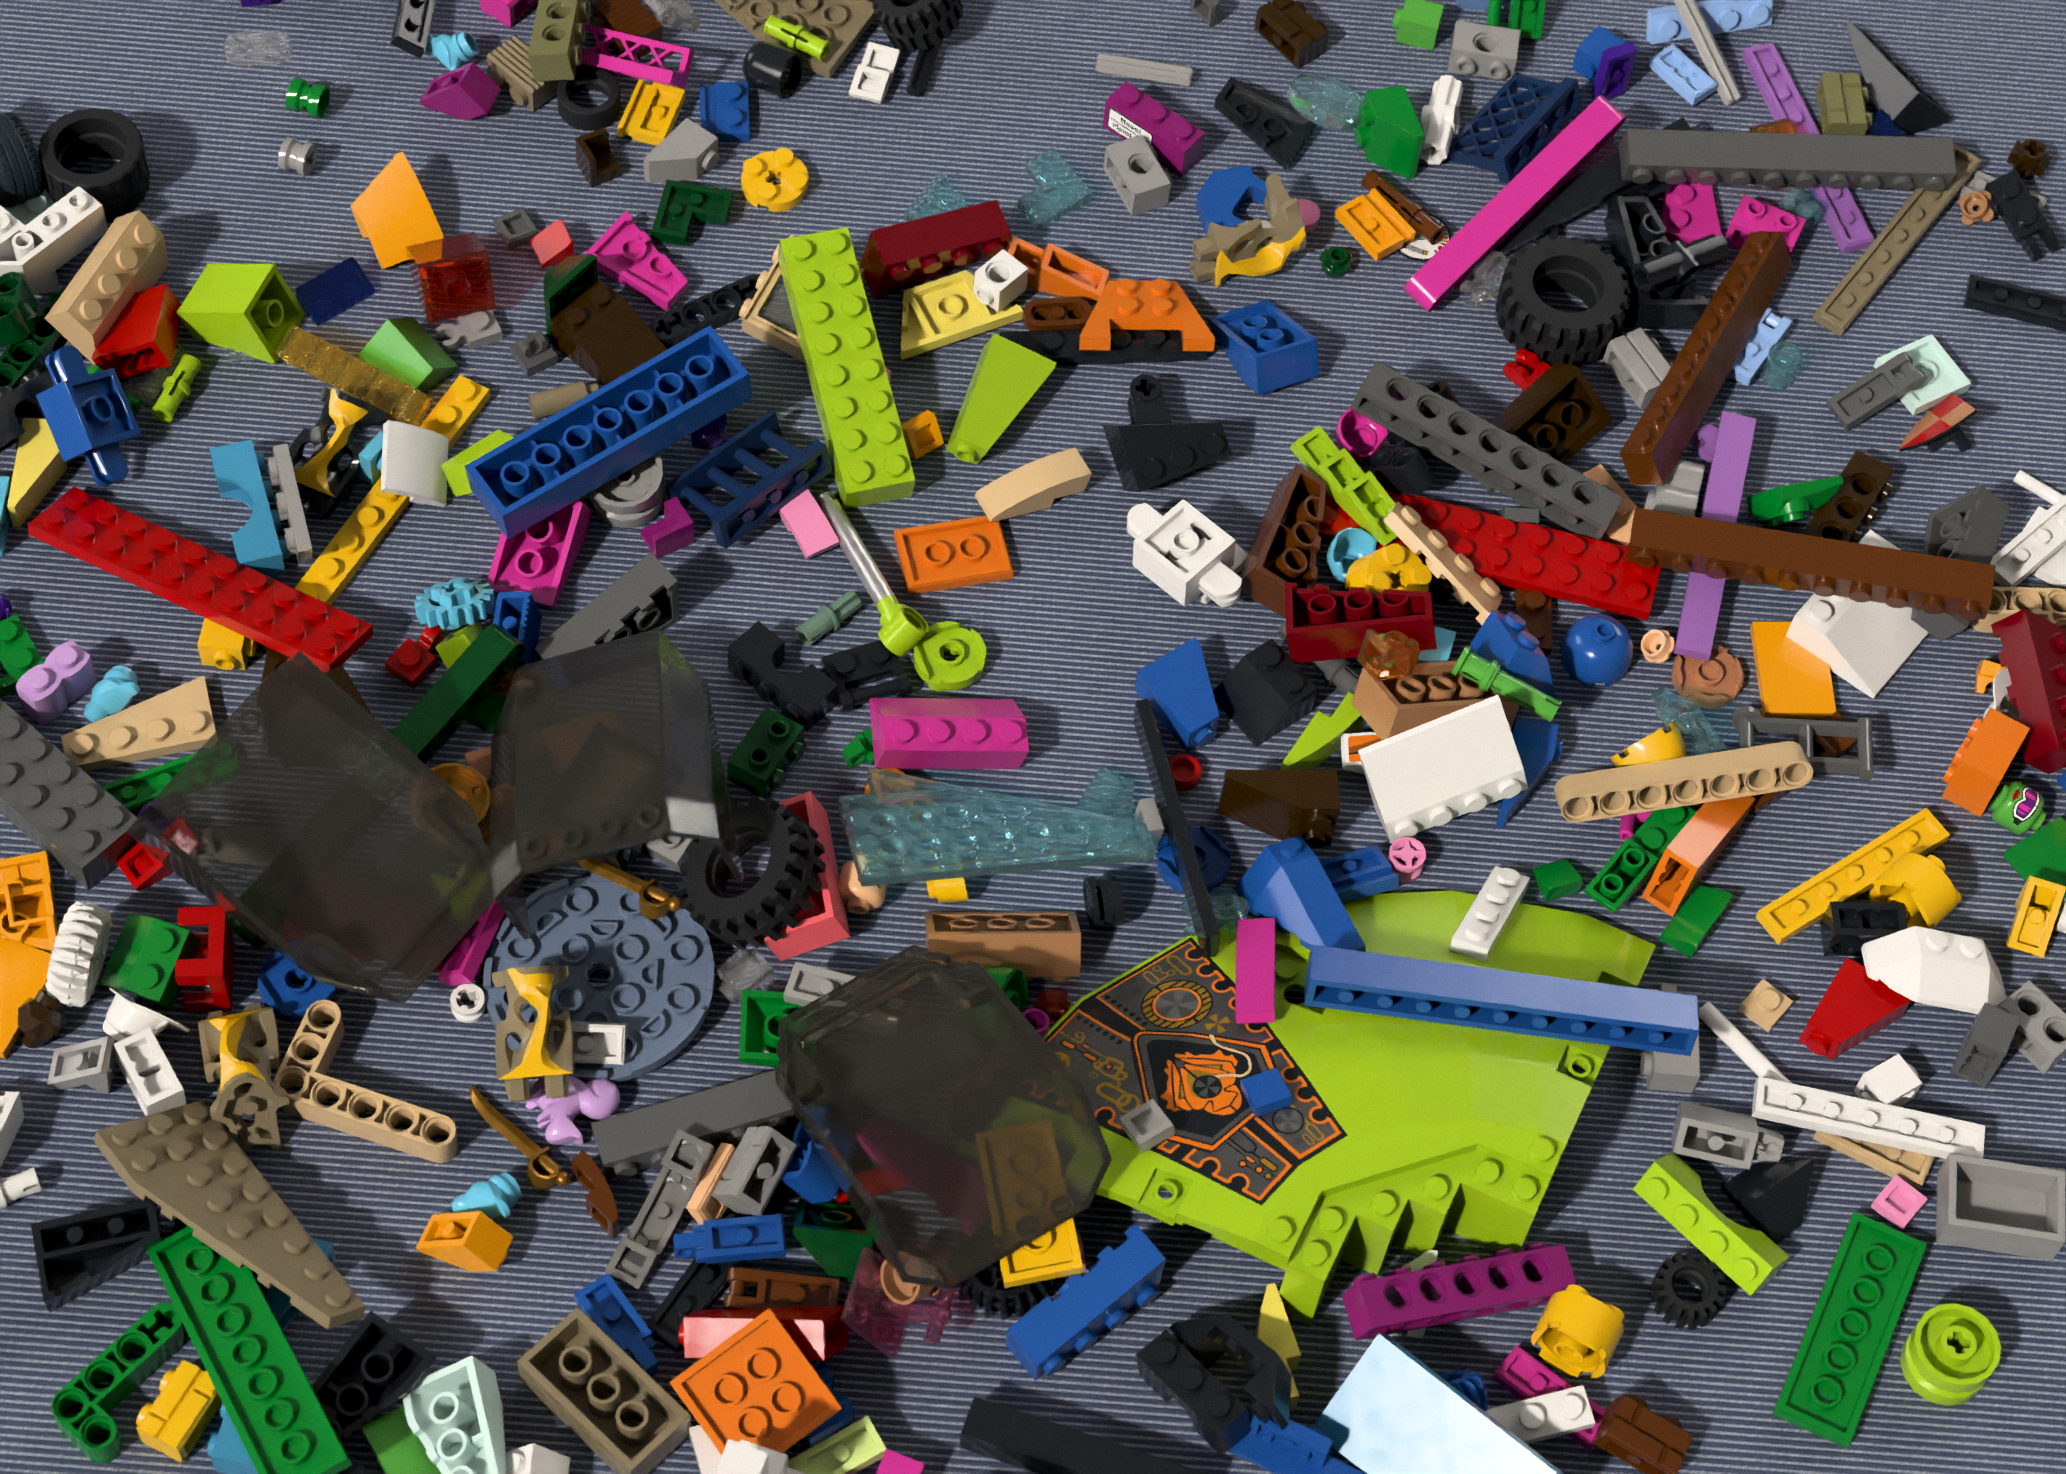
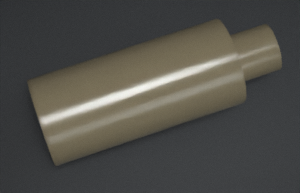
M583 381L529 394L528 402L533 418L539 419L554 415L598 390L599 387L597 383L585 386Z

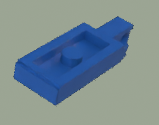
M783 1214L703 1220V1225L694 1226L692 1233L674 1234L675 1259L696 1258V1263L706 1262V1264L786 1257Z
M608 1273L574 1294V1300L584 1314L650 1377L660 1372L658 1369L659 1362L651 1352L656 1348L651 1330Z

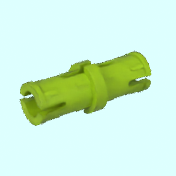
M772 14L764 25L765 34L787 43L788 48L793 51L799 49L820 61H823L830 51V41L808 32L807 28L801 24L795 26ZM787 32H789V33H791V34H793V35H795V36H798L799 38H801V39H803V40L808 41V43H805V42H803V41H801V40H799V39H797V38H795V37H793V36H791V35H788Z
M182 355L172 376L165 379L162 385L163 392L151 409V413L156 419L166 423L171 422L182 400H186L190 395V386L202 368L200 360L192 355Z

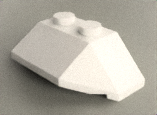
M1913 926L1864 943L1861 947L1867 977L1875 981L1881 980L1890 989L1914 1002L1978 1014L1985 1002L1993 1006H1999L2007 999L2000 970L1983 939Z

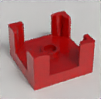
M226 906L179 907V926L209 925V934L196 935L201 939L194 959H178L175 963L177 985H209L211 993L186 994L183 999L184 1011H232L235 942Z

